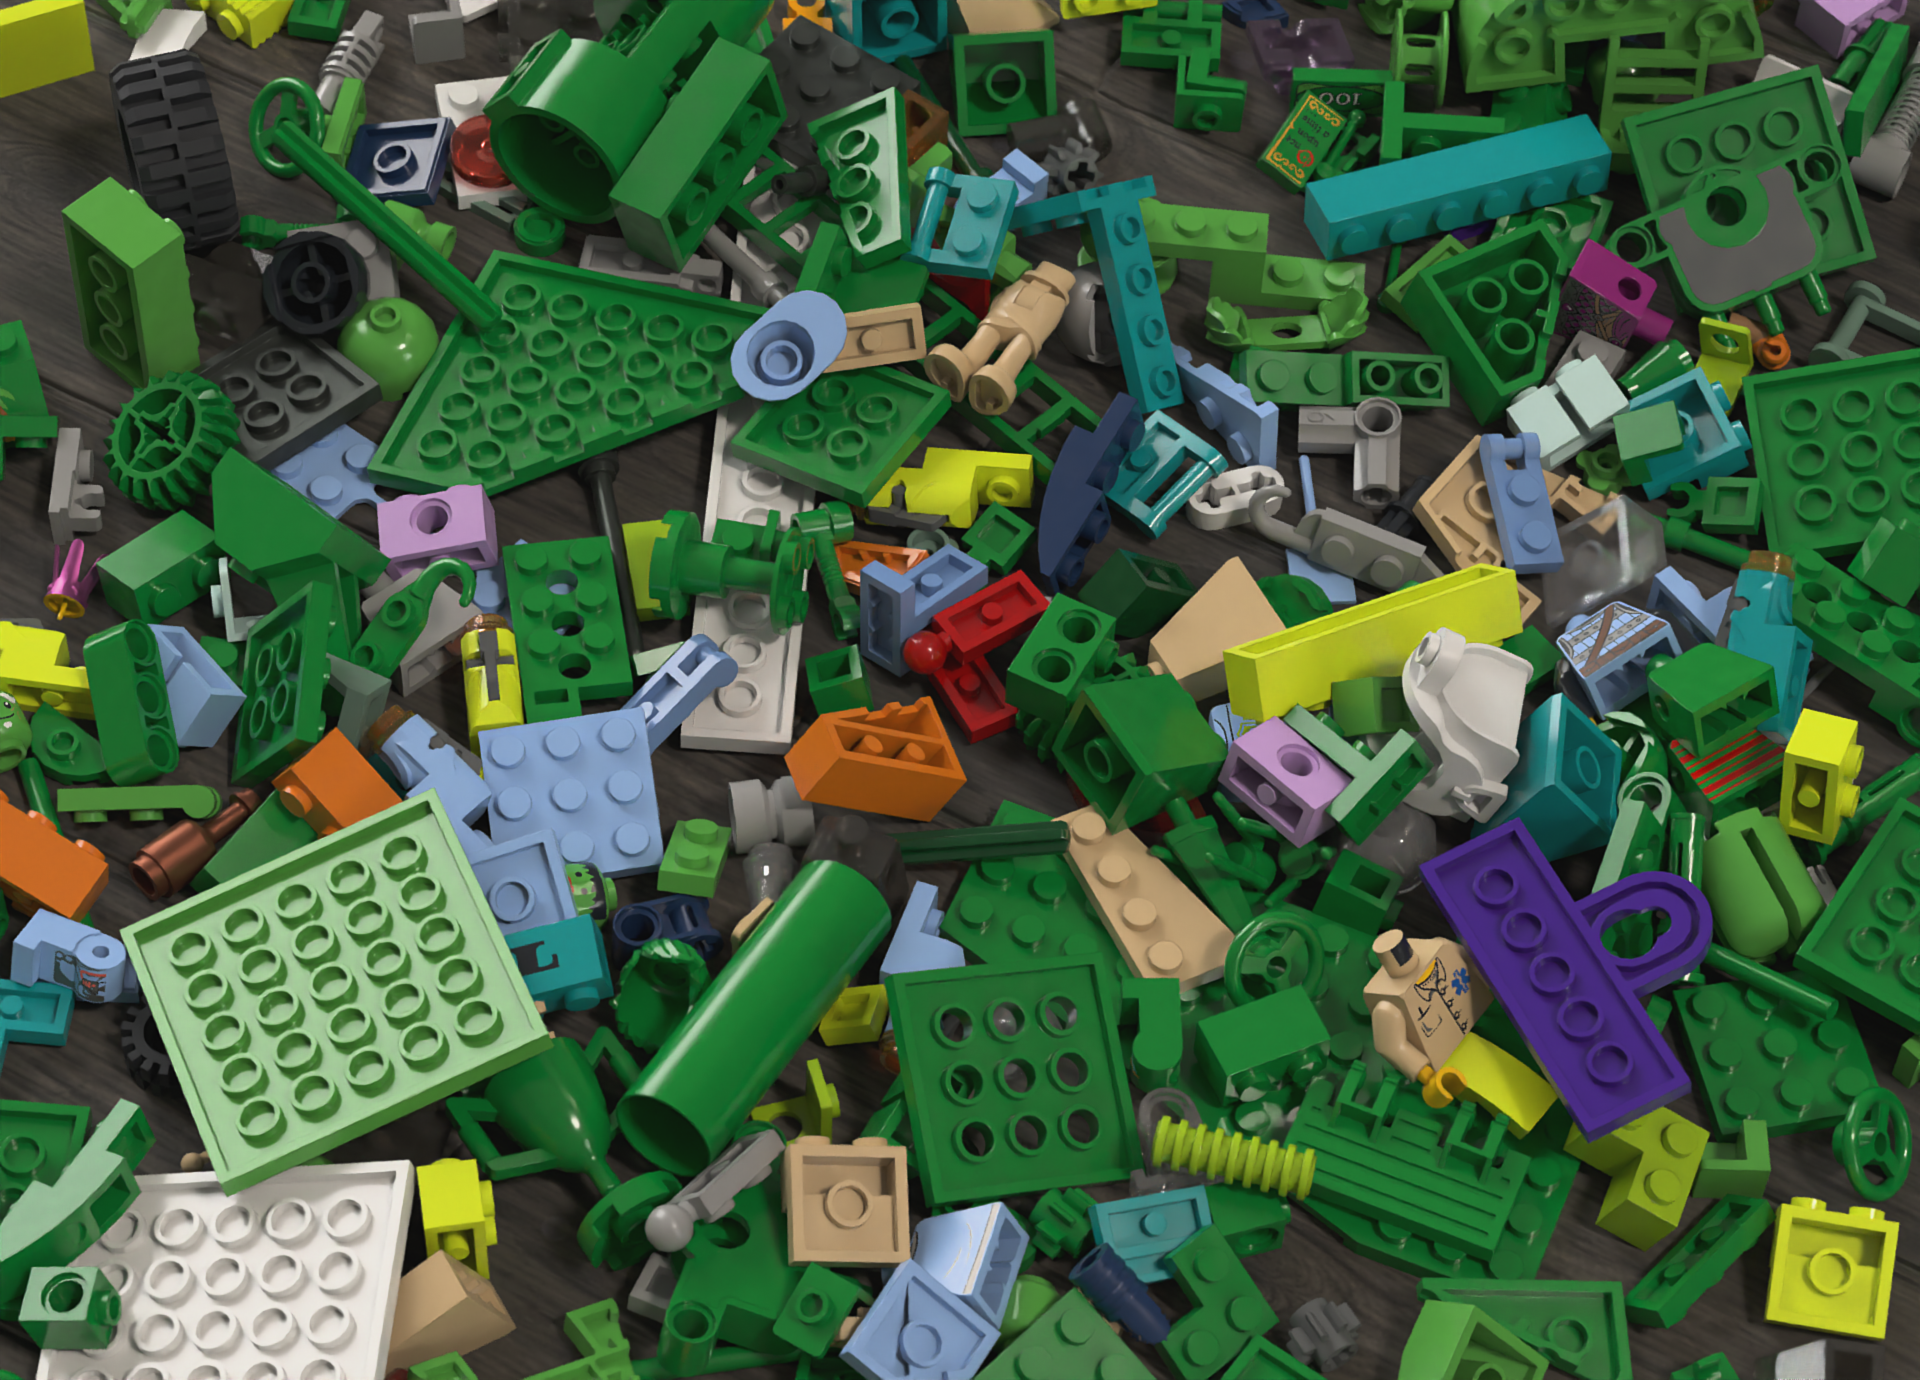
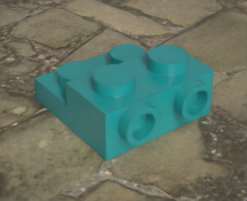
M1701 366L1628 401L1630 403V412L1674 400L1685 428V435L1683 436L1685 447L1683 450L1648 459L1653 481L1641 485L1649 501L1670 492V487L1673 483H1689L1697 479L1701 488L1707 486L1708 477H1727L1749 466L1744 453L1753 448L1740 420L1733 423L1729 422L1725 412L1732 409L1730 401L1720 381L1718 380L1710 384Z

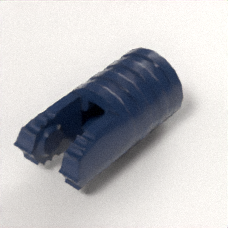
M1108 1242L1094 1248L1073 1268L1068 1277L1069 1280L1080 1288V1292L1090 1299L1092 1305L1098 1311H1101L1103 1317L1109 1323L1116 1322L1126 1333L1129 1332V1337L1134 1338V1341L1137 1342L1140 1340L1142 1343L1155 1345L1164 1340L1167 1341V1336L1171 1329L1169 1326L1170 1320L1166 1319V1314H1161V1309L1146 1293L1148 1286L1141 1279H1138L1137 1274L1114 1252L1115 1250Z

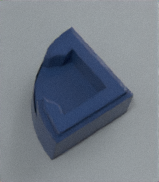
M1226 0L1221 2L1222 17L1239 28L1255 32H1272L1288 27L1289 14L1276 0Z

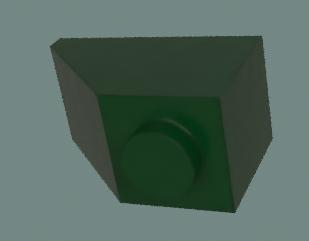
M1118 548L1077 595L1085 605L1116 618L1115 634L1137 639L1166 625L1198 590L1177 563Z

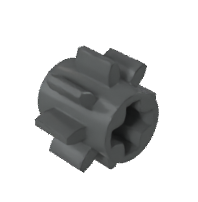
M1073 138L1067 139L1065 147L1056 148L1049 145V153L1046 155L1044 162L1039 164L1042 169L1049 173L1047 193L1053 196L1092 189L1095 187L1098 179L1104 176L1103 173L1098 171L1094 163L1100 154L1089 147L1083 148L1082 143Z
M1316 1298L1301 1306L1289 1320L1292 1330L1288 1334L1292 1340L1286 1346L1294 1358L1305 1365L1311 1363L1314 1368L1319 1367L1322 1372H1330L1346 1364L1359 1349L1355 1340L1360 1336L1356 1330L1362 1324L1346 1302L1337 1307L1333 1301L1328 1303L1326 1298Z

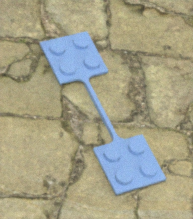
M346 424L341 425L269 471L287 482L337 520L358 503H367L377 510V504L387 502L375 493L374 488L377 484L370 483L367 467L379 446ZM520 539V540H519L517 543H515L514 545L529 544V543H527V542L524 541L523 539ZM500 557L499 566L473 570L475 575H477V585L471 603L480 608L484 613L486 631H495L496 628H503L513 633L502 557ZM559 583L551 586L549 590L555 594L562 595L572 592L575 588L569 584ZM563 625L555 631L559 635H563L573 625Z

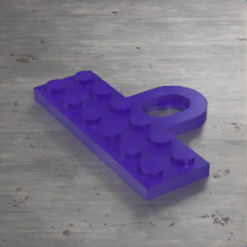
M1519 817L1418 866L1420 879L1588 1144L1691 1092V1080L1638 999L1689 974L1701 964L1709 952L1713 935L1712 912L1707 899L1694 884L1672 873L1646 871L1630 875L1574 902ZM1656 910L1665 913L1671 920V927L1666 933L1657 938L1652 950L1638 958L1624 959L1612 955L1603 947L1601 942L1606 929L1632 914L1641 915L1645 912Z

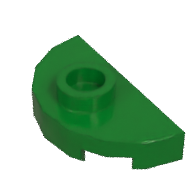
M1284 573L1273 577H1262L1256 582L1287 629L1333 613L1332 604L1323 589L1307 577Z
M44 701L32 716L30 724L33 731L31 742L33 758L39 761L44 774L64 785H73V781L87 782L99 779L100 783L110 781L111 778L104 764L100 742Z

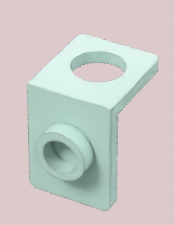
M227 557L219 558L221 585H211L214 618L225 617L228 642L247 640L248 629L266 615L234 618L229 569L227 566L228 560Z

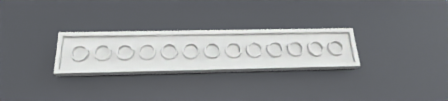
M783 159V160L786 161L789 165H791L794 169L797 170V169L799 168V167H797L796 165L790 163L789 161ZM754 165L744 179L743 186L763 171ZM770 188L747 204L745 208L765 224L797 202L798 199L792 194L777 195ZM828 189L825 194L839 205L838 201L833 197L831 189ZM812 212L779 236L799 253H803L812 246L820 222L823 220ZM738 231L736 245L765 272L772 271L788 285L789 294L794 293L798 279ZM733 270L730 300L765 307L752 295L751 286ZM747 392L744 398L719 407L717 410L703 541L705 542L712 541L717 518L765 526L769 510L781 511V531L786 532L790 528L792 514L811 511L815 508L816 489L733 457L730 441L765 403V400L754 398ZM806 569L804 570L803 591L807 590L808 570ZM730 589L725 599L696 595L692 636L705 634L717 644L719 651H724L737 662L738 673L734 681L728 686L716 687L692 711L689 717L682 722L681 748L786 755L790 751L803 623L793 622L787 634L783 636L776 635L770 619V595Z

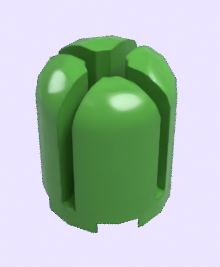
M1758 807L1737 812L1717 821L1714 825L1719 833L1704 842L1701 892L1711 908L1713 934L1719 945L1765 967L1775 964L1777 961L1775 952L1779 954L1783 961L1794 957L1827 908V905L1774 810L1770 816L1763 817Z

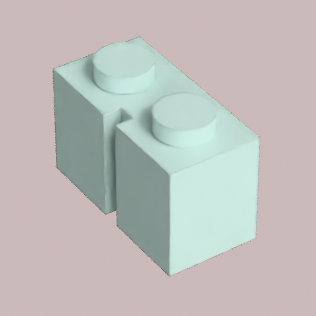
M1594 354L1583 362L1581 359H1575L1564 365L1555 374V383L1549 387L1544 385L1538 389L1536 386H1532L1523 390L1513 398L1510 403L1511 406L1506 409L1508 428L1515 437L1518 433L1534 432L1538 435L1541 446L1539 458L1541 467L1546 471H1551L1614 432L1615 428L1612 417L1630 412V403Z

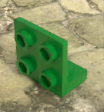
M821 221L794 293L805 290L824 293L837 302L843 314L919 303L929 277V271L925 265L896 258L866 269L855 257L854 251L841 226Z

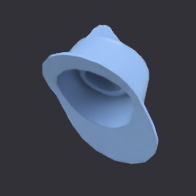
M805 290L791 293L772 306L742 334L734 345L731 355L733 376L740 388L754 398L769 402L787 400L805 390L808 385L835 361L844 348L847 336L846 318L837 302L824 293Z

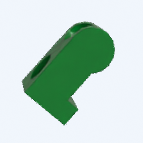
M1122 978L1119 998L1120 1025H1135L1136 1038L1133 1042L1129 1072L1131 1080L1138 1089L1145 1093L1155 1095L1166 1093L1174 1088L1178 1082L1183 1052L1179 978Z

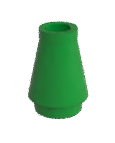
M1671 338L1666 342L1657 341L1615 383L1629 401L1694 370L1695 367L1685 347L1676 339Z

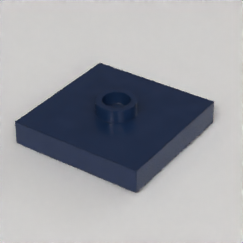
M451 117L359 125L345 170L383 204L387 200H394L411 207L435 205L457 128Z

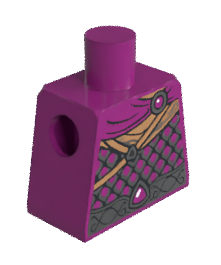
M1588 238L1560 292L1558 300L1560 305L1553 333L1573 340L1578 331L1582 330L1625 349L1632 335L1652 345L1657 341H1664L1674 320L1647 307L1657 287L1653 278Z

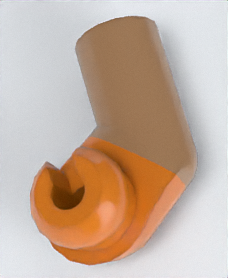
M1731 312L1728 323L1750 329L1752 352L1762 366L1776 370L1788 363L1791 351L1782 333L1772 337L1761 321Z

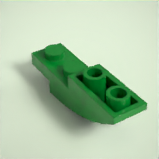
M1245 350L1239 353V383L1250 389L1256 406L1271 401L1277 407H1281V411L1299 412V406L1358 407L1361 402L1369 398L1382 397L1395 402L1401 411L1436 410L1450 407L1449 356L1350 351L1344 355Z
M121 1098L109 1115L99 1122L93 1136L73 1162L63 1169L59 1180L53 1187L34 1180L21 1198L10 1206L6 1217L0 1224V1305L26 1292L32 1267H66L99 1240L140 1195L141 1190L132 1172L156 1142V1138L140 1105Z

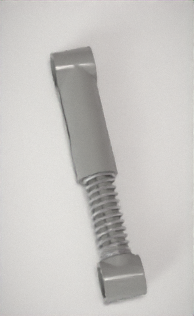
M1920 42L1903 71V84L1876 133L1871 136L1861 157L1853 156L1849 166L1854 184L1892 199L1897 195L1905 179L1913 156V152L1910 150L1920 133Z

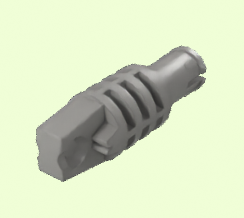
M366 10L352 31L344 29L325 63L322 65L319 71L320 85L315 93L322 104L324 115H333L345 77L362 79V83L365 84L384 50L385 45L379 42L383 34V16Z

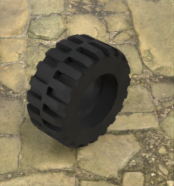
M180 49L118 63L109 71V84L117 127L133 190L137 191L143 197L148 207L161 218H169L179 226L185 237L184 251L231 241L240 231L236 194L217 111L198 54L187 49Z

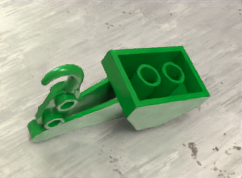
M232 447L227 450L211 473L215 544L233 557L227 565L229 568L253 584L256 582L260 587L272 594L277 606H280L312 580L333 585L331 605L336 607L337 618L334 630L327 642V653L389 679L424 630L428 622L429 609L434 592L445 578L454 575L461 579L463 584V592L459 600L461 607H468L475 595L477 585L475 573L468 563L458 558L439 559L424 569L414 582L400 592L390 596L362 634L359 590L373 586L392 559L287 482ZM329 683L322 690L321 709L325 714L339 721L345 697Z

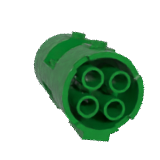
M594 0L595 16L604 34L599 43L585 39H571L560 28L531 47L482 109V112L492 121L489 129V139L499 166L523 194L557 216L586 224H597L615 217V213L608 195L664 116L668 101L663 91L668 86L676 88V83L682 78L688 81L718 37L748 49L749 45L747 42L772 10L774 0Z

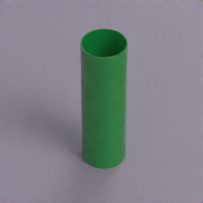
M815 860L809 862L801 869L619 1100L616 1106V1119L619 1128L627 1141L644 1158L667 1172L685 1177L698 1176L715 1161L890 931L892 918L889 907L884 897L868 879L854 869L830 860Z

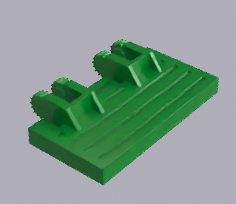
M1354 1060L1334 1107L1330 1105L1334 1099L1337 1084L1313 1076L1282 1148L1288 1149L1289 1144L1296 1145L1297 1152L1306 1153L1307 1148L1315 1150L1317 1161L1309 1194L1491 1263L1532 1159L1530 1156L1508 1149L1501 1168L1493 1167L1508 1130L1511 1117L1498 1113L1490 1124L1483 1149H1478L1463 1143L1467 1131L1471 1130L1477 1105L1464 1100L1444 1148L1439 1145L1443 1138L1445 1125L1402 1108L1398 1109L1391 1128L1383 1126L1396 1097L1402 1076L1391 1072L1387 1074V1077L1382 1080L1373 1108L1354 1102L1358 1091L1362 1089L1365 1083L1367 1063Z

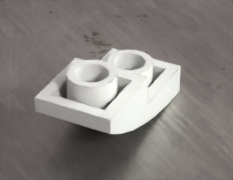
M163 9L148 32L141 34L138 38L130 60L180 49L189 50L207 30L205 12Z

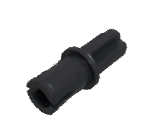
M1419 475L1413 485L1398 501L1390 502L1384 508V517L1376 527L1406 539L1408 537H1415L1421 531L1422 524L1412 509L1436 480L1427 475Z

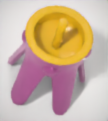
M80 538L72 542L60 577V547L55 544L53 581L48 585V592L43 601L49 610L58 614V620H62L63 617L79 618L85 614V610L88 607V596L100 579L96 563L108 556V554L100 555L80 583L78 576L84 551V543Z

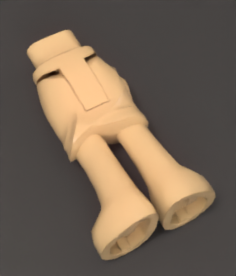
M1047 261L1041 262L1035 271H1025L1018 281L1011 286L1005 287L993 299L990 312L978 324L977 332L961 351L954 345L946 343L934 347L924 359L926 375L934 385L949 390L951 400L954 402H961L969 392L970 404L978 413L1000 415L1006 412L1017 394L1014 382L1027 359L1035 360L1042 344L1056 328L1065 307L1069 303L1068 292L1076 283L1074 275L1068 270ZM994 350L1003 351L993 365L988 364L984 366Z

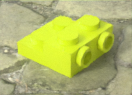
M1792 1197L1791 1205L1782 1203L1776 1210L1777 1218L1774 1222L1768 1266L1771 1270L1764 1322L1880 1342L1884 1340L1899 1223L1884 1220L1885 1212L1873 1208L1850 1207L1849 1214L1826 1211V1202L1812 1198Z

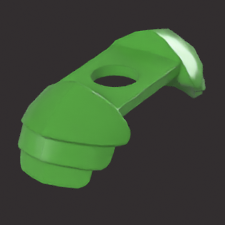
M1349 288L1346 293L1336 295L1332 301H1321L1318 305V315L1247 319L1241 307H1232L1228 302L1221 301L1218 296L1210 297L1204 322L1208 329L1205 338L1226 351L1239 353L1249 350L1250 345L1271 349V351L1329 348L1330 350L1350 343L1365 333L1367 329L1365 323L1370 314L1366 309L1369 298L1358 288ZM1280 329H1292L1299 332L1300 335L1294 338H1280L1275 336L1273 332Z

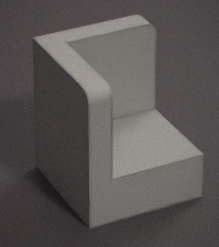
M447 0V10L408 15L409 31L416 65L465 58L463 16L459 0Z

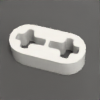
M1264 465L1249 466L1224 472L1218 478L1210 477L1186 502L1187 518L1194 526L1208 531L1251 522L1248 506L1250 498L1256 491L1251 490V488L1258 487L1260 489L1266 485L1284 486L1283 478L1278 471ZM1272 497L1266 501L1265 510L1268 515L1272 516L1280 509L1283 497ZM1209 499L1212 505H1219V507L1211 508L1207 502H1202V500Z

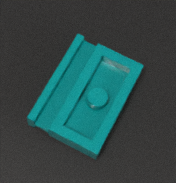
M1204 1185L1105 1202L1088 1208L1096 1247L1108 1242L1115 1250L1114 1252L1126 1262V1265L1137 1274L1138 1279H1141L1146 1285L1174 1280L1175 1278L1162 1259L1202 1227L1213 1224Z

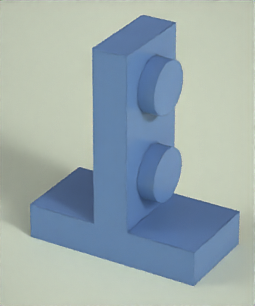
M947 544L903 575L876 560L860 570V654L898 677H902L911 670L903 657L904 645L908 638L932 623L933 615L962 601L988 584V566Z

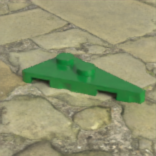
M1422 1277L1416 1285L1418 1301L1425 1303L1426 1300L1475 1305L1550 1361L1549 1364L1582 1380H1633L1622 1281Z

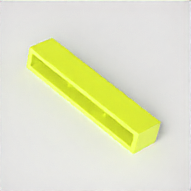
M1480 563L1223 650L1231 712L1234 715L1253 719L1255 724L1259 726L1274 716L1283 721V718L1297 704L1307 711L1327 708L1332 705L1333 682L1367 677L1403 676V669L1407 659L1421 643L1424 636L1428 632L1436 633L1441 627L1463 635L1466 639L1465 644L1483 643L1500 647L1503 645V639L1523 632L1516 572L1513 569Z

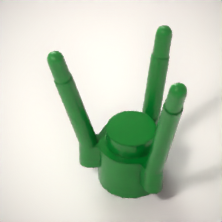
M1215 792L1212 796L1213 801L1240 834L1242 841L1232 842L1225 847L1229 859L1213 852H1207L1204 855V859L1216 868L1237 877L1242 888H1249L1262 893L1270 886L1276 874V863L1273 857L1262 851L1265 839L1258 834L1240 828L1237 824L1238 819L1241 818L1240 814L1221 792ZM1158 845L1150 848V853L1153 856L1183 867L1172 850Z
M1244 817L1239 818L1237 821L1240 828L1276 840L1281 845L1278 861L1279 866L1287 877L1264 901V906L1267 909L1274 908L1293 890L1299 889L1303 879L1321 874L1327 867L1329 859L1335 857L1338 853L1335 846H1327L1320 837H1316L1298 848L1273 826Z

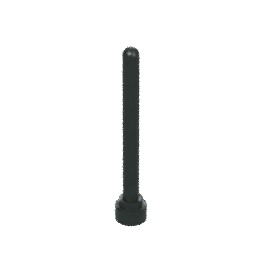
M615 447L576 463L578 476L585 481L587 486L592 488L601 536H609L628 656L630 657L646 650L639 616L636 611L628 560L612 485L620 469Z

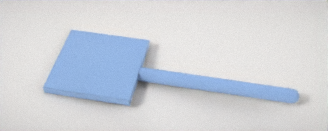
M1302 455L1299 458V466L1307 514L1309 511L1316 509L1309 457ZM1286 549L1288 574L1307 577L1323 589L1332 605L1356 604L1353 577L1308 560V555L1295 549Z

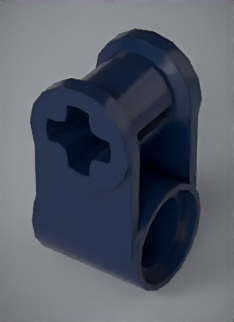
M675 893L672 896L622 907L615 914L612 924L611 956L615 967L621 971L625 963L632 958L634 950L640 949L645 942H650L654 938L659 940L664 937L670 940L678 939L697 950V953L701 955L704 961L715 957L722 950L724 942L721 933L712 928L707 914L710 906L708 898ZM637 938H639V939H642V940H645V941L636 942V941H632V940H630V939H637Z

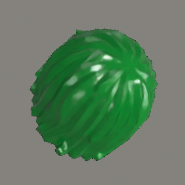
M664 937L659 940L654 938L650 942H645L640 949L634 950L632 958L623 966L620 971V979L615 984L618 993L609 1000V1005L615 1010L618 1030L624 1034L625 1039L633 1040L635 1046L643 1047L647 1054H652L654 1050L659 1051L712 984L706 962L691 945L682 943L678 939L670 940Z

